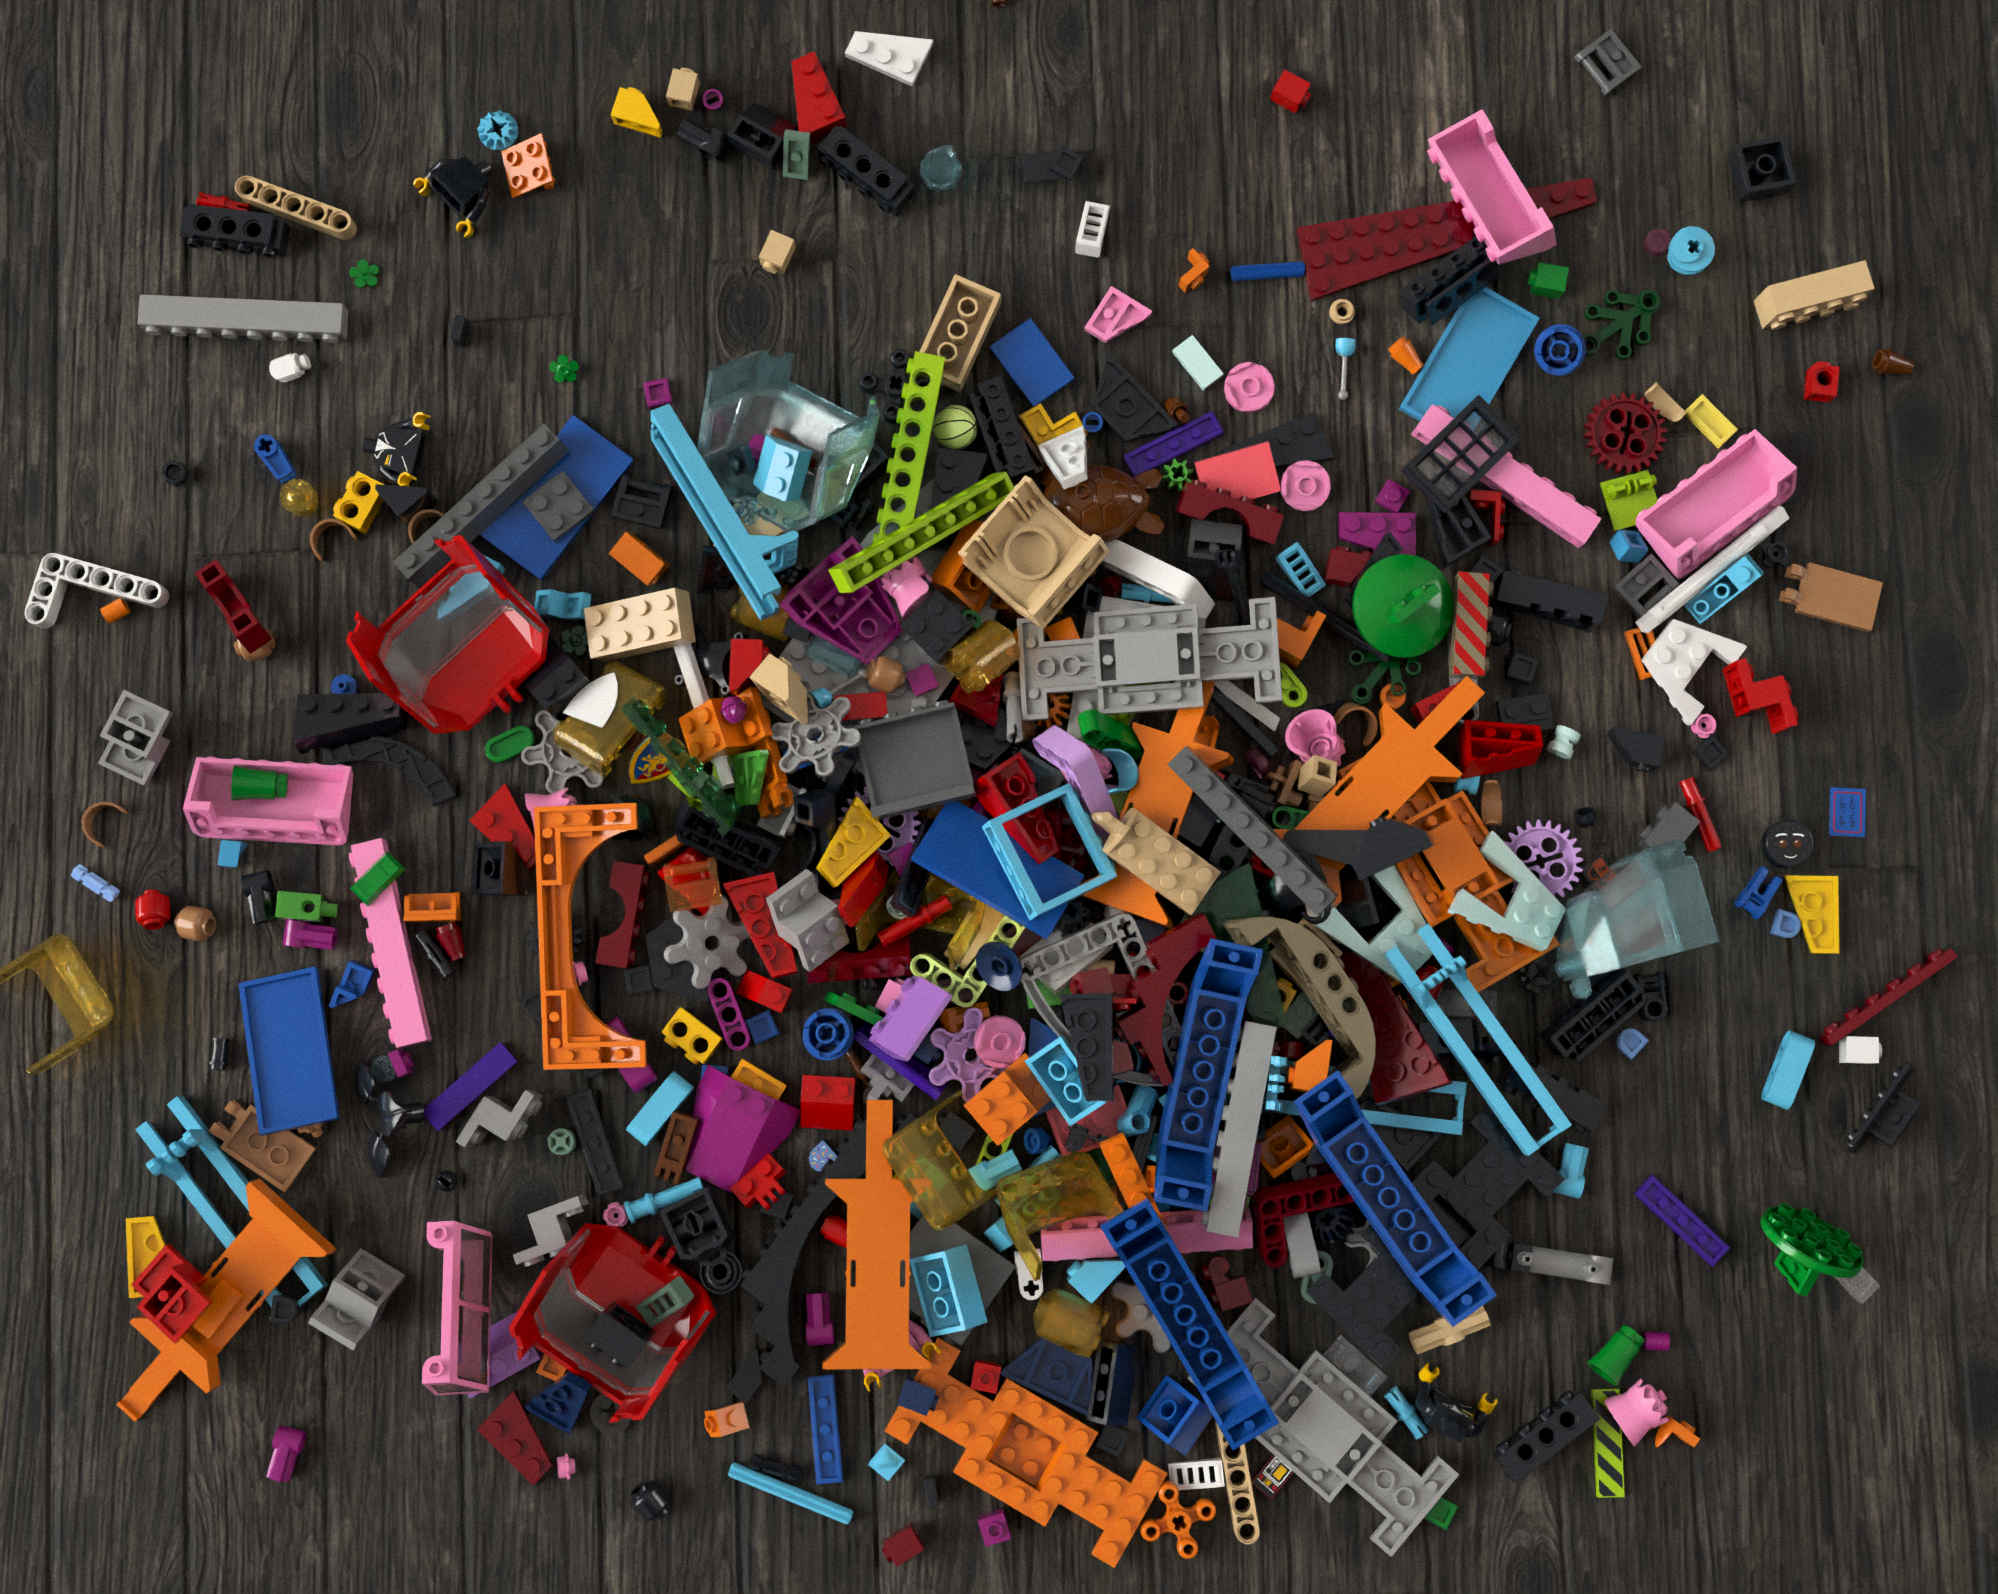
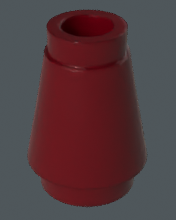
M456 921L436 928L438 933L436 937L451 961L466 956L461 928L457 926Z

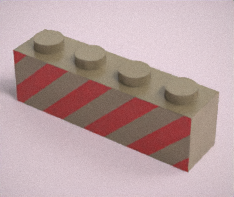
M1459 571L1454 576V612L1451 627L1449 664L1450 678L1464 679L1468 676L1470 679L1480 680L1485 676V673H1488L1489 658L1486 657V647L1489 648L1491 633L1487 632V622H1491L1492 607H1488V600L1493 594V582L1490 581V574Z

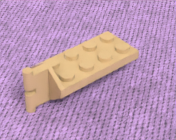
M1131 808L1120 821L1112 816L1110 812H1093L1090 814L1092 822L1109 833L1102 852L1189 915L1193 914L1221 873L1134 808Z

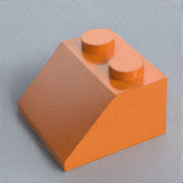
M1325 1040L1293 1063L1292 1067L1287 1068L1285 1084H1289V1090L1306 1093L1327 1078L1332 1040Z

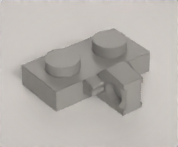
M874 1054L871 1055L860 1070L871 1079L868 1084L873 1087L865 1098L866 1101L878 1100L881 1095L887 1098L892 1094L902 1102L915 1085Z

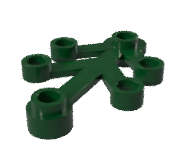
M1609 290L1605 294L1603 301L1607 306L1613 307L1617 303L1634 306L1628 311L1600 308L1596 304L1588 305L1584 310V317L1588 321H1595L1597 318L1614 321L1595 335L1586 334L1583 336L1585 343H1589L1592 347V350H1586L1585 356L1594 355L1603 341L1621 329L1619 346L1615 349L1614 354L1618 360H1626L1632 352L1630 339L1633 319L1640 314V330L1635 334L1634 341L1639 346H1645L1651 340V333L1649 332L1651 315L1657 312L1661 304L1660 297L1652 290H1644L1638 295L1623 294L1616 290ZM1608 295H1614L1616 301H1610ZM1643 300L1650 301L1651 306L1646 307L1643 304ZM1588 310H1595L1596 316H1591ZM1639 334H1644L1647 340H1640ZM1619 349H1625L1627 355H1621Z
M1354 650L1350 653L1349 663L1353 667H1360L1365 663L1379 662L1366 681L1353 688L1351 698L1354 703L1365 706L1371 701V690L1388 668L1390 669L1392 682L1390 687L1391 694L1395 697L1404 695L1406 685L1401 678L1399 659L1397 657H1392L1386 663L1370 652L1362 653L1359 650ZM1359 655L1361 661L1358 663L1353 662L1352 657ZM1417 656L1408 657L1405 671L1407 675L1416 677L1421 672V664L1417 661ZM1416 665L1418 671L1411 672L1409 666ZM1399 684L1403 687V690L1396 692L1393 687ZM1359 690H1365L1367 695L1365 697H1359L1357 695V692Z

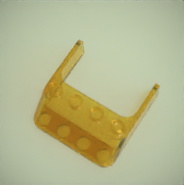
M895 869L887 878L885 887L855 927L858 950L860 951L866 949L881 925L900 920L891 916L886 908V903L894 894L900 879ZM931 872L919 906L927 905L946 894L953 909L934 919L933 923H927L921 926V928L955 934L948 945L950 970L956 971L981 929L986 904Z
M65 934L51 936L0 969V984L24 969L34 970L74 1034V1039L27 1068L26 1071L29 1075L41 1074L94 1040L114 1017L115 1010L72 939Z
M961 1090L885 1140L882 1146L885 1158L932 1228L939 1231L950 1227L1019 1178L1015 1173L989 1191L981 1189L939 1128L936 1121L937 1112L963 1094Z
M1074 1152L999 1179L996 1185V1193L1006 1230L1034 1281L1040 1280L1043 1263L1028 1237L1029 1234L1091 1212H1100L1106 1215L1109 1220L1124 1212L1093 1158L1085 1152Z

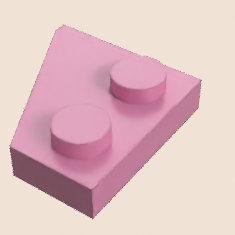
M1111 286L1084 330L1107 343L1149 318L1152 310Z

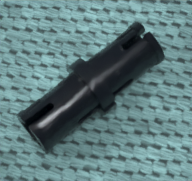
M427 929L420 931L413 937L414 941L417 942L426 955L425 960L428 963L431 962L442 980L449 978L456 972V969L445 956L444 948L437 945ZM428 946H430V947L432 948V950L434 951V953L436 954V956L439 958V960H440L442 963H440V962L437 960V958L435 957V955H434L433 952L429 949Z

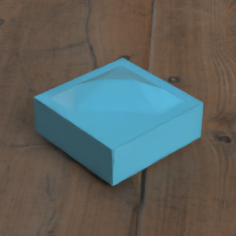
M884 1443L868 1465L889 1481L904 1463L905 1459L887 1443Z

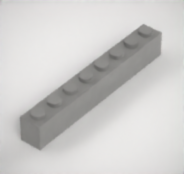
M140 295L137 324L150 335H162V332H169L172 335L181 337L187 336V333H192L205 338H210L212 334L229 339H236L238 335L247 336V338L254 340L272 337V339L278 341L297 338L303 342L323 339L327 343H338V340L347 339L348 310L343 303Z
M1248 1021L1243 1023V1027L1240 1026L1237 1042H1240L1238 1053L1235 1052L1232 1068H1235L1233 1079L1229 1078L1226 1094H1230L1229 1105H1223L1221 1120H1225L1224 1131L1219 1130L1216 1146L1221 1147L1219 1157L1214 1156L1212 1172L1216 1173L1214 1184H1211L1210 1208L1207 1212L1204 1211L1202 1225L1206 1226L1205 1231L1237 1238L1239 1236L1277 1027Z

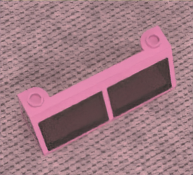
M456 1221L427 1222V1240L429 1244L439 1250H444L441 1355L428 1358L422 1369V1384L435 1395L489 1393L493 1234L489 1231Z

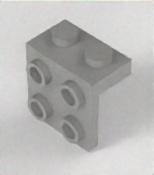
M787 783L786 787L792 790L793 797L807 792V789L803 787L799 789ZM784 804L781 805V814L778 817L772 818L770 814L766 818H760L757 826L784 840L787 835L792 836L798 825V822H795L794 804L790 807H785Z

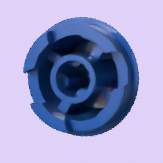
M1558 324L1548 327L1537 338L1534 349L1535 358L1539 366L1549 374L1558 376L1570 374L1582 364L1585 358L1586 344L1584 338L1578 330L1569 325Z
M832 1008L821 1009L812 1014L807 1019L803 1029V1042L806 1049L811 1055L821 1060H834L844 1055L850 1048L854 1036L850 1019L843 1012Z

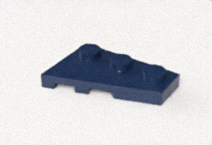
M568 1372L530 1399L524 1409L570 1434L577 1422L592 1384L588 1383L583 1377Z

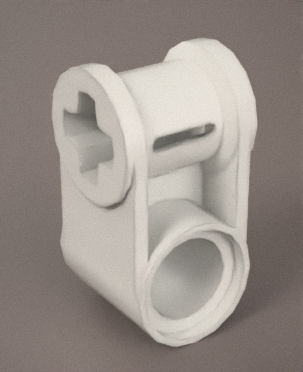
M1040 1248L1014 1251L1020 1293L1027 1300H1035L1043 1292V1269ZM1030 1280L1033 1281L1034 1285L1039 1286V1290L1035 1291L1034 1296H1030L1028 1291L1024 1292V1286H1027Z

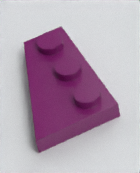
M1339 512V540L1375 550L1383 535L1390 531L1404 549L1398 555L1416 556V513Z

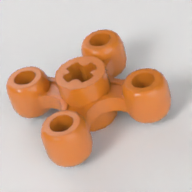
M1169 1480L1163 1481L1158 1490V1496L1166 1504L1165 1514L1159 1519L1147 1518L1143 1520L1139 1528L1140 1534L1146 1541L1152 1542L1157 1540L1164 1532L1174 1533L1177 1536L1176 1546L1179 1555L1185 1559H1191L1198 1553V1544L1191 1537L1189 1529L1195 1521L1212 1520L1216 1514V1506L1210 1499L1201 1498L1192 1507H1183L1178 1501L1179 1489L1177 1485ZM1168 1489H1171V1490H1172L1171 1494H1169V1495H1165V1494H1164L1166 1490H1168ZM1204 1507H1209L1207 1512H1201ZM1181 1515L1182 1522L1177 1521V1524H1175L1173 1518H1178ZM1149 1527H1154L1152 1532H1146ZM1186 1545H1191L1190 1549L1184 1550Z

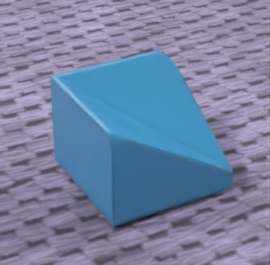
M1618 530L1610 540V545L1619 561L1637 563L1649 551L1638 531Z
M222 840L218 865L225 868H236L239 856L245 850L247 844L238 841Z

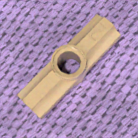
M1482 1306L1454 1327L1443 1316L1434 1319L1433 1323L1408 1332L1416 1354H1420L1440 1345L1447 1346L1459 1342L1466 1335L1487 1328L1491 1324L1487 1312Z

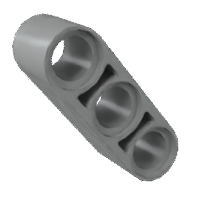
M1308 1213L1284 1217L1286 1247L1293 1277L1300 1278L1320 1274V1263Z

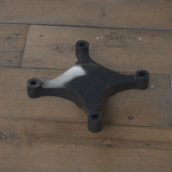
M693 623L696 640L694 654L701 675L716 680L721 686V693L726 696H732L729 691V681L727 678L731 640L721 643L711 642L703 635L701 627ZM737 632L733 639L748 638L745 634ZM677 675L674 679L675 683L680 686H686L683 675Z
M1275 873L1267 883L1251 884L1245 881L1238 888L1239 893L1242 895L1250 893L1260 898L1268 906L1275 918L1286 919L1289 910L1300 905H1306Z

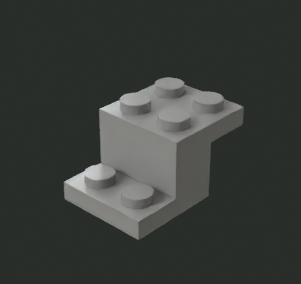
M123 690L100 734V737L109 740V743L98 764L147 787L170 743V740L162 737V734L173 713Z
M805 869L766 898L778 935L798 950L803 968L811 972L849 943L843 920L838 912V905L818 891L813 873Z
M525 1090L514 1108L494 1096H484L456 1142L463 1147H475L476 1144L480 1145L488 1134L487 1130L505 1141H513L517 1137L521 1139L529 1126L526 1124L527 1120L531 1115L535 1116L543 1104L540 1100L543 1095L535 1090Z
M586 1194L528 1214L538 1245L513 1254L516 1265L524 1262L525 1267L545 1260L544 1254L549 1253L551 1258L559 1253L573 1237L566 1217L584 1212L582 1206L589 1204Z
M360 1248L334 1278L325 1301L311 1316L308 1324L354 1351L381 1318L389 1297L403 1282L405 1274Z

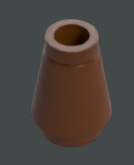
M1880 349L1873 358L1872 366L1878 373L1909 375L1913 370L1914 362L1889 349Z

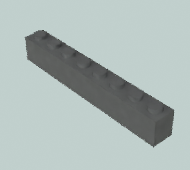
M545 424L541 425L393 563L408 580L420 589L452 560L434 540L443 539L446 542L451 541L453 536L462 535L471 543L566 456L570 450Z
M1185 746L1167 764L1316 915L1321 914L1339 896L1191 746Z

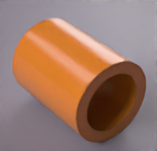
M122 597L100 608L103 617L109 624L131 613Z

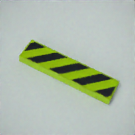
M1618 1388L1591 1389L1592 1408L1600 1417V1420L1593 1424L1596 1497L1598 1498L1625 1497L1622 1431L1604 1403V1399L1620 1394Z

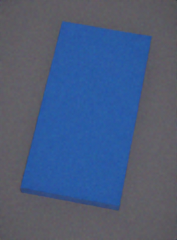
M572 415L557 435L570 452L480 534L481 537L541 581L594 513L555 543L522 501L563 471L596 512L621 480L622 475L635 462L630 456L574 415Z
M958 801L945 804L912 855L911 861L1047 940L1069 902L1029 920L982 828L989 819ZM1006 831L1043 904L1079 886L1085 876L1084 874L1053 856L1038 864Z
M310 967L238 983L259 1135L266 1136L339 1120L340 1115L318 968Z

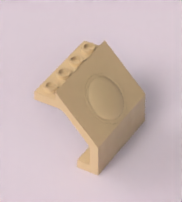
M1025 475L969 541L964 544L958 554L963 559L962 563L1016 612L1044 629L1109 554L1110 550L1101 537L1096 534L1089 536L1073 524L1043 496L1034 481Z

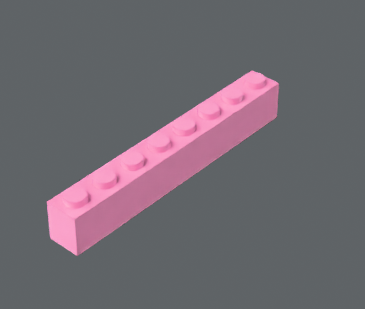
M1432 404L1411 435L1427 445L1454 418L1449 416V411L1444 407ZM1460 426L1449 436L1461 450L1473 440ZM1484 435L1481 438L1493 452L1498 450V448L1491 444L1492 441ZM1445 441L1434 450L1449 461L1458 455ZM1477 443L1466 453L1478 467L1490 457ZM1507 452L1479 480L1493 491L1501 492L1503 498L1577 548L1586 543L1601 518L1596 516L1597 513L1594 509L1577 503L1575 501L1576 498L1566 491L1561 492L1555 488V484L1546 477L1541 478L1533 473L1534 470L1529 465L1514 460L1510 452ZM1462 458L1455 464L1470 475L1475 472Z
M379 838L351 845L352 853H349L351 866L356 868L358 876L355 878V882L386 851L389 852L387 840ZM395 880L369 906L363 902L360 903L363 917L367 918L369 928H366L367 939L369 943H373L375 953H372V962L374 967L378 968L380 978L377 979L380 993H384L386 1003L383 1004V1011L386 1019H390L391 1023L389 1038L391 1043L396 1045V1048H405L432 1041Z
M1246 1207L1245 1213L1242 1214L1238 1238L1205 1231L1206 1226L1202 1225L1204 1211L1160 1212L1180 1253L1253 1248V1222L1249 1207ZM1117 1215L1041 1219L1042 1261L1056 1262L1067 1259L1084 1260L1087 1258H1112L1118 1256L1100 1225Z

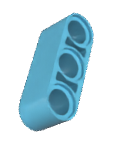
M1791 1030L1787 1031L1763 1088L1762 1100L1786 1110L1791 1107L1815 1047L1814 1040Z
M673 1071L631 1121L626 1131L644 1146H647L669 1121L673 1111L678 1110L691 1094L694 1087Z

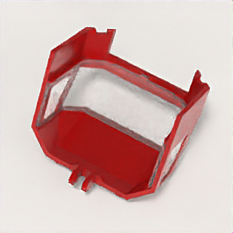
M462 535L453 536L451 541L446 542L443 539L434 540L452 560L380 626L376 627L357 611L354 617L357 624L354 631L348 633L346 639L348 646L369 681L433 734L468 731L481 722L483 717L498 705L508 714L512 709L504 698L510 694L515 701L520 703L524 698L516 688L546 661L549 628L532 604Z
M585 1223L542 1270L509 1326L511 1337L516 1339L518 1346L516 1352L519 1361L534 1346L576 1376L583 1377L588 1383L592 1384V1387L620 1405L609 1423L619 1422L620 1419L626 1418L643 1420L690 1355L714 1318L716 1311L704 1285L670 1263L677 1253L674 1245L670 1247L665 1258L657 1254L658 1250L665 1243V1237L659 1236L650 1249L618 1226ZM680 1276L694 1294V1298L685 1306L652 1327L657 1331L629 1368L625 1366L620 1367L613 1363L610 1355L604 1351L599 1352L589 1345L590 1341L585 1338L602 1311L614 1301L647 1324L636 1309V1306L676 1277ZM648 1304L654 1314L659 1316L651 1304Z

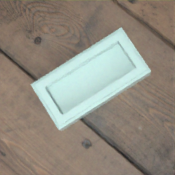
M1193 335L1172 350L1175 357L1203 391L1223 376V372Z

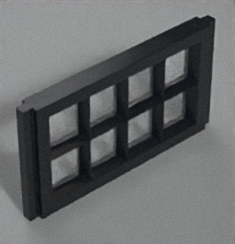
M1478 395L1401 472L1445 514L1522 437Z

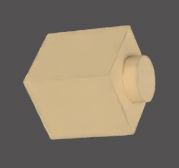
M673 68L666 94L669 106L693 111L700 85L697 73L688 68H681L680 70Z
M771 230L759 255L763 269L773 274H776V272L784 274L796 248L794 239Z
M1313 755L1300 767L1298 790L1322 797L1335 786L1338 762Z

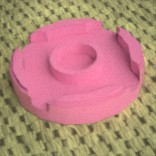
M1253 362L1238 364L1230 370L1225 379L1224 393L1226 400L1233 408L1240 412L1254 413L1261 411L1269 404L1273 397L1275 384L1267 368Z
M1309 460L1298 461L1290 465L1282 474L1280 492L1285 503L1293 509L1300 511L1315 510L1329 497L1331 490L1330 477L1320 464Z
M995 1015L986 1019L979 1025L974 1035V1048L977 1056L985 1064L994 1068L1010 1066L1009 1064L1016 1061L1025 1049L1026 1036L1022 1027L1017 1021L1007 1016Z

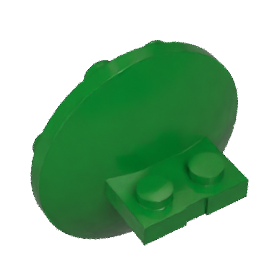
M1400 554L1377 561L1363 573L1354 591L1352 609L1357 629L1371 647L1391 657L1408 658L1430 651L1444 638L1452 622L1454 600L1448 581L1435 565L1418 556Z
M1780 1203L1779 1206L1767 1208L1762 1215L1760 1224L1763 1231L1781 1250L1774 1264L1782 1275L1788 1279V1283L1798 1295L1807 1297L1820 1273L1841 1278H1851L1857 1276L1862 1269L1864 1261L1861 1254L1863 1250L1849 1240L1850 1234L1841 1228H1834L1817 1218L1816 1214L1810 1209L1802 1208L1798 1210L1786 1203Z

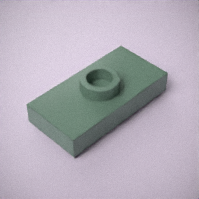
M1301 991L1287 1009L1283 1019H1279L1277 1024L1298 1039L1302 1034V1028L1318 1011L1306 993Z

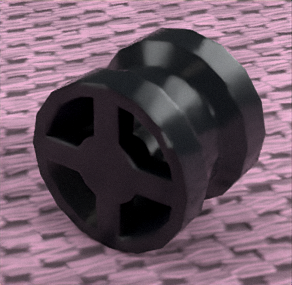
M796 563L794 566L787 568L783 574H780L779 580L794 588L810 570Z
M1301 1159L1289 1168V1175L1293 1181L1317 1176V1170L1305 1164L1306 1159Z

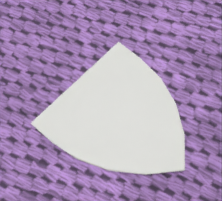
M615 673L599 677L586 685L575 695L563 713L603 728L615 707L618 696V683Z

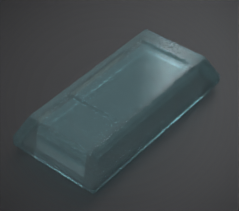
M817 635L806 653V656L850 678L853 677L860 663L859 660Z

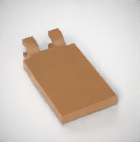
M1810 562L1806 564L1805 568L1794 563L1791 564V567H1786L1784 577L1800 580L1798 591L1791 588L1781 591L1780 602L1796 605L1795 613L1864 632L1872 631L1883 582Z
M236 1100L229 1101L224 1110L237 1119L230 1129L219 1121L217 1123L214 1122L209 1132L224 1141L220 1149L283 1192H287L317 1148L292 1130L266 1136L259 1135L255 1105L250 1104L245 1109Z

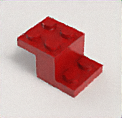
M1746 658L1736 660L1722 669L1736 718L1765 710L1772 734L1784 732L1798 725V711L1794 705L1792 706L1790 699L1791 687L1788 681H1785L1783 675L1753 683L1754 671Z
M171 1244L165 1245L131 1284L144 1297L137 1305V1308L173 1343L179 1342L213 1303L200 1289L207 1279Z

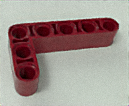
M1335 1173L1268 1186L1254 1192L1252 1196V1210L1258 1253L1269 1267H1281L1287 1260L1284 1217L1355 1202L1345 1187L1338 1191L1343 1184ZM1321 1190L1318 1195L1313 1196L1316 1191ZM1296 1195L1292 1201L1288 1202L1289 1198ZM1271 1201L1268 1206L1263 1207L1266 1202ZM1273 1225L1270 1230L1265 1231L1267 1227ZM1276 1249L1275 1252L1269 1254L1271 1250Z

